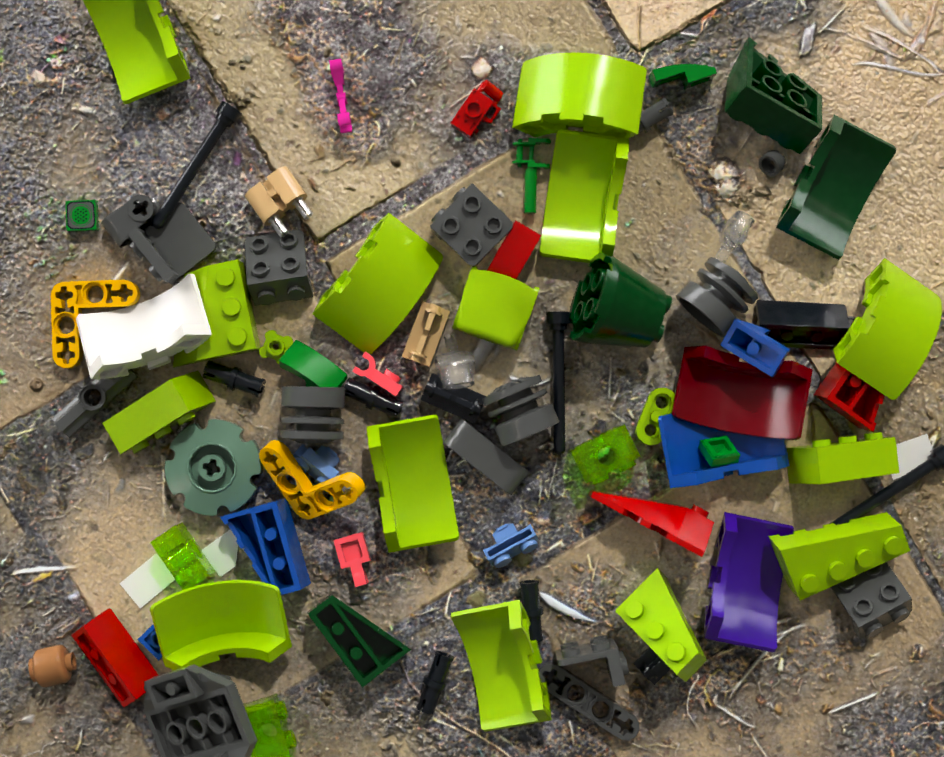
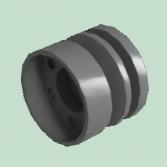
M710 257L704 263L707 270L699 269L697 271V276L704 285L701 286L689 281L676 295V298L706 328L721 337H725L734 319H736L730 309L746 313L748 311L746 303L754 304L758 299V294L738 271L720 260Z
M540 374L533 377H521L497 387L487 397L482 399L485 406L496 401L500 408L489 412L488 415L489 417L503 415L505 421L494 428L502 446L526 438L560 422L552 404L538 406L536 400L547 393L546 388L535 393L530 388L542 382Z
M282 386L281 406L295 409V415L281 418V423H294V430H280V438H287L297 443L317 444L344 439V431H331V424H344V419L331 416V410L345 408V388Z

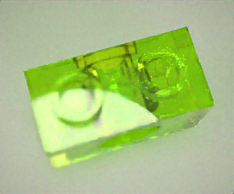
M620 424L569 449L583 481L586 484L592 482L593 485L609 478L607 473L617 468L620 472H623L635 466L634 460L641 457L625 424ZM608 447L613 452V459L609 464H601L598 460V452L602 448Z
M183 522L173 526L150 542L182 590L194 587L215 572Z
M278 694L244 703L243 705L258 740L252 752V757H291L294 747H297V742L293 730H288L285 719L288 718V711L283 700L279 701ZM266 723L274 725L277 734L274 736L266 735L263 732L262 725Z

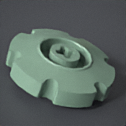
M210 419L205 429H202L198 423H194L183 429L174 438L170 449L175 452V457L173 460L165 461V477L173 495L182 493L185 496L184 507L198 514L216 516L220 514L222 506H226L232 512L245 505L253 497L258 489V486L253 483V477L255 474L263 473V464L259 459L260 449L256 441H244L242 437L244 428L230 421ZM217 460L216 466L220 467V471L211 474L212 469L208 467V463Z

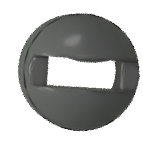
M770 150L759 159L760 169L764 174L771 177L781 172L786 163L784 155L782 156L778 150Z

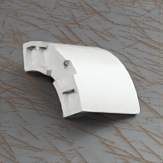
M188 274L171 289L145 302L108 312L79 314L76 317L91 380L128 376V370L146 365L149 370L171 362L170 356L183 350L186 353H190L212 335L194 274Z

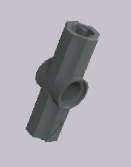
M130 369L128 370V376L95 379L91 384L82 387L79 394L58 412L52 420L69 438L73 437L100 411L107 409L111 401L135 381L138 376ZM99 390L102 396L101 401L98 405L93 406L89 402V395L92 391Z

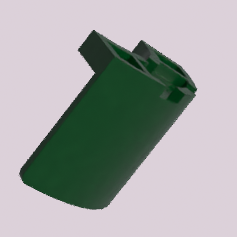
M834 115L814 146L816 151L809 162L811 166L809 167L806 164L803 166L794 184L797 188L790 199L786 201L776 228L839 260L843 256L851 231L866 200L895 155L896 147Z

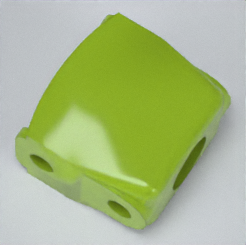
M472 266L452 329L517 351L540 288L535 286L533 289L512 277L492 271L477 270V266Z

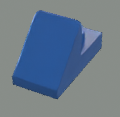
M734 319L720 346L771 377L776 375L790 351L789 348L768 336L770 330L739 319Z

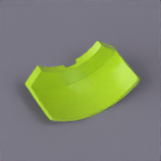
M83 0L108 55L124 104L132 103L191 79L183 52L180 51L175 41L177 36L168 15L162 17L161 13L164 10L159 0Z
M555 53L529 59L522 64L512 128L536 138L546 134L557 133L559 129L568 130V127H582L583 132L621 138L636 136L639 132L647 70L639 64L624 59L593 53Z
M565 129L557 131L539 250L541 256L590 263L592 258L598 253L613 256L619 213L617 206L619 194L621 195L628 162V138Z
M390 213L384 216L372 228L367 239L355 255L358 259L349 272L344 270L337 280L322 294L313 312L315 317L362 352L366 351L369 354H372L405 319L426 290L443 260V255Z
M884 258L865 279V294L862 305L866 309L862 318L856 317L852 325L833 351L839 365L889 399L895 400L910 384L931 350L940 326L942 304L937 294Z
M429 415L366 426L375 480L378 483L379 504L388 553L457 541L459 539V532L438 416Z
M226 580L206 583L169 595L150 607L164 665L173 671L193 664L201 667L219 661V655L235 653L236 658H255L271 663L292 647L280 589L272 584L251 580Z
M514 600L451 613V620L460 634L470 662L478 699L481 729L488 732L551 721L547 682H541L537 664L542 663V658L537 640H530L529 626H531V622L521 601Z

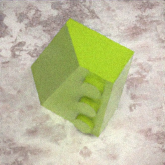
M237 259L208 265L186 273L184 278L188 274H194L196 277L212 335L190 353H186L183 350L175 354L173 368L258 351L260 349V342L250 292L247 286L244 263Z

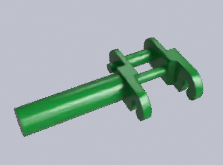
M528 138V142H522V139H518V142L512 143L513 146L517 147L516 160L512 161V164L517 165V168L527 165L525 170L524 213L526 214L536 213L537 170L551 168L550 164L535 163L534 146L541 145L542 143L549 145L551 144V139ZM523 147H529V160H523Z

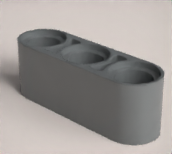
M462 418L443 441L449 448L509 495L514 493L529 473L527 469Z

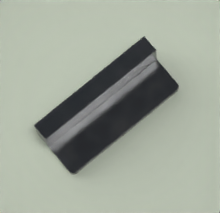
M757 300L756 302L757 326L770 330L768 336L788 348L833 350L850 328L846 306L843 304Z

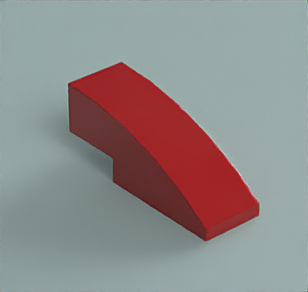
M515 220L512 230L505 237L487 271L500 273L517 280L542 235Z

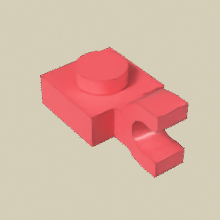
M365 351L362 357L369 361V368L361 370L355 366L352 372L359 376L367 377L398 397L404 387L399 384L401 378L388 369L384 373L377 370L374 357Z
M360 532L333 540L341 569L350 567L355 587L369 583L363 563L371 561L364 533Z

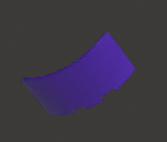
M724 512L715 545L718 547L716 566L711 565L708 589H712V595L709 605L705 607V639L768 652L776 651L777 617L783 573L768 536L793 534V526Z

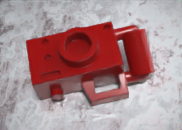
M485 80L477 90L475 88L472 90L451 121V126L471 139L474 134H478V127L482 122L492 124L501 111L497 104L501 100L503 92L489 80ZM493 107L496 109V112L490 119L487 117V114Z

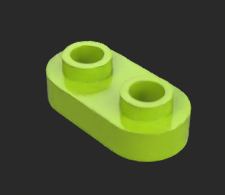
M656 388L647 396L635 426L636 437L643 444L656 445L662 441L658 417L672 413L675 393L672 390ZM657 398H665L666 405L664 408L657 407ZM649 424L655 427V432L651 436L645 433V427Z

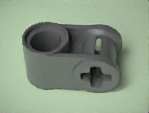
M136 195L119 209L107 215L101 224L117 245L122 248L132 242L127 234L136 226L144 230L151 225L161 206L154 198ZM143 203L149 205L146 207L147 215L140 214L143 211L141 206Z

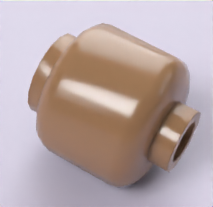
M60 644L38 649L35 651L33 658L29 659V675L33 682H37L44 688L65 684L71 679L72 671L77 669L76 657L73 652L69 653L67 648Z

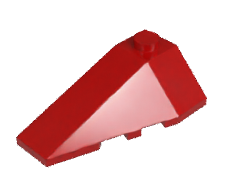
M590 490L588 496L703 557L714 522L707 518L709 512L694 504L689 509L677 504Z

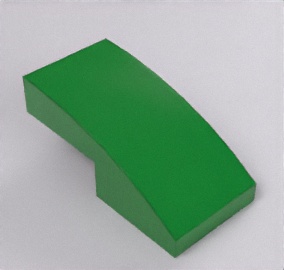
M678 64L652 70L649 79L652 88L681 78L684 89L713 80L717 71L715 67L707 65Z
M298 340L293 342L279 360L280 368L304 379L307 387L340 388L348 378L347 374L337 365Z

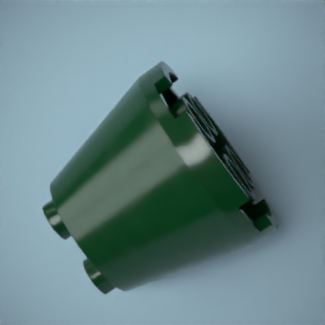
M605 253L595 255L589 263V267H592L591 271L587 273L583 281L579 280L569 312L570 323H573V331H571L569 337L584 344L643 348L649 346L653 341L659 342L665 329L662 322L665 313L671 307L672 297L666 295L664 290L615 257Z

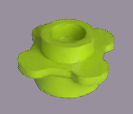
M269 330L265 333L266 340L264 345L260 347L259 354L263 358L270 357L275 359L279 364L280 358L293 344V339L290 336H280L275 330ZM278 344L279 349L275 350L273 346Z

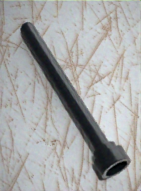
M222 101L216 109L217 115L215 119L217 121L153 218L152 226L154 228L160 229L164 226L227 127L230 128L232 124L236 125L242 116V113L230 104Z
M546 312V324H549V330H552L553 407L560 421L553 425L554 452L562 455L566 450L564 330H567V324H570V312Z
M940 444L930 451L931 454L927 456V461L831 523L839 525L849 523L851 519L861 518L932 471L944 470V445Z

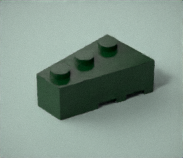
M332 594L307 612L362 688L411 650Z

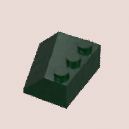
M749 37L727 78L725 112L733 120L742 121L749 125L758 134L766 135L777 141L783 148L791 149L801 154L822 130V95L795 73H789L788 75L784 73L777 64L778 60L771 54L767 58L754 48L757 43Z

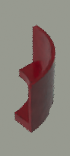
M707 345L684 347L672 409L673 417L700 426L747 436L784 440H798L801 438L812 369L795 361H783L776 375L771 377L750 363L739 362L740 357L735 354L723 352Z

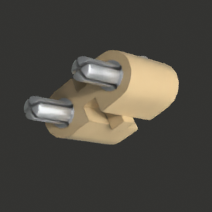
M286 166L272 172L267 176L268 180L264 183H257L245 194V198L265 226L272 225L280 237H284V234L287 235L289 232L280 220L285 216L287 210L297 208L305 220L313 215L304 202L307 194Z

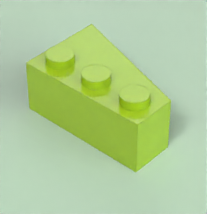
M195 371L168 380L102 424L120 454L130 450L136 454L150 446L149 440L154 437L158 440L173 431L171 427L176 424L183 425L196 417L195 413L216 402L200 372Z
M882 432L865 433L864 439L857 440L856 435L838 437V442L831 443L830 439L813 440L812 445L787 448L790 465L787 466L790 484H827L900 473L895 437H883Z
M657 568L615 612L677 676L686 682L707 659L684 616L667 577Z

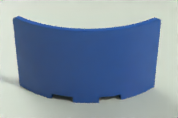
M672 413L658 417L670 488L695 486L724 479V476L733 475L734 470H737L740 476L779 470L790 466L784 439L762 438L720 431L675 418ZM728 436L740 453L739 462L711 467L698 449L700 440Z

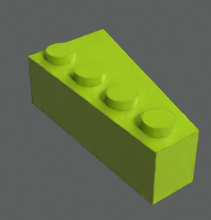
M887 512L851 519L849 523L839 525L834 523L826 524L820 529L810 531L802 529L793 531V534L780 536L777 534L768 536L786 583L800 601L911 551L902 525Z

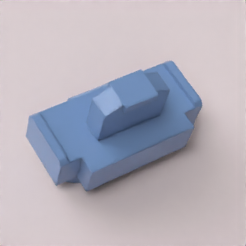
M302 444L293 455L304 473L307 472L315 479V485L339 476V471L335 469V466L340 460L337 454L329 447L321 446L315 452L310 447L307 449Z
M513 523L504 524L492 534L496 544L483 549L492 566L495 565L496 568H501L512 561L511 558L521 552L526 554L535 550L538 547L537 542L539 539L531 524L520 531H517Z

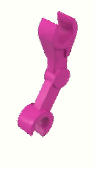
M329 60L332 79L335 86H337L338 92L336 96L340 113L337 114L340 133L352 132L350 113L346 109V93L343 89L344 69L342 60Z

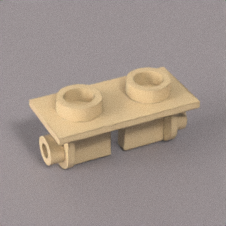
M422 301L402 357L430 367L450 311L438 305Z

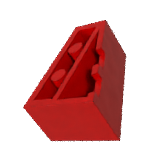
M837 361L813 394L858 428L874 432L876 414L879 405L883 404L885 397L881 392L839 365Z

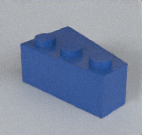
M285 498L235 511L220 517L237 538L236 542L239 547L244 549L252 561V566L262 582L277 586L280 589L281 595L302 590L311 584L290 507Z

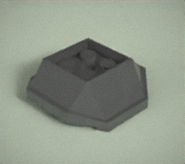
M193 664L144 681V691H146L144 713L162 757L251 756L258 740L236 684L230 676L210 672Z

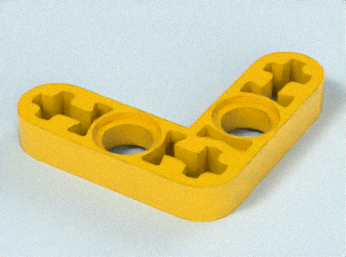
M129 280L68 281L56 284L51 290L52 356L54 362L61 368L69 369L80 365L83 360V347L76 317L82 314V309L125 308L137 304L141 295L137 284ZM109 285H112L111 291L114 292L124 291V286L127 285V289L132 290L133 295L128 296L125 302L122 297L111 296ZM95 286L101 287L104 293L102 300L98 303L91 302L88 297L90 289ZM65 288L73 293V298H68L67 308H74V313H59V308L66 309L65 300L59 297L61 293L65 292ZM65 317L72 318L75 324L73 331L68 334H64L59 326L61 320ZM60 338H75V343L69 342V351L74 352L75 357L70 358L68 364L67 359L61 357V354L67 351V343H60Z
M271 440L260 450L259 459L294 512L302 519H313L352 504L364 493L365 484L363 480L352 472L343 473L313 486L290 450L281 441ZM286 475L293 477L297 485L291 484L287 480ZM344 486H345L346 488H349V489L345 490L344 492L342 491V488H343ZM323 491H327L328 493H330L334 501L332 502L326 499L323 495Z

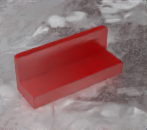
M110 608L71 635L123 708L146 693L144 691V681L158 676L156 670Z

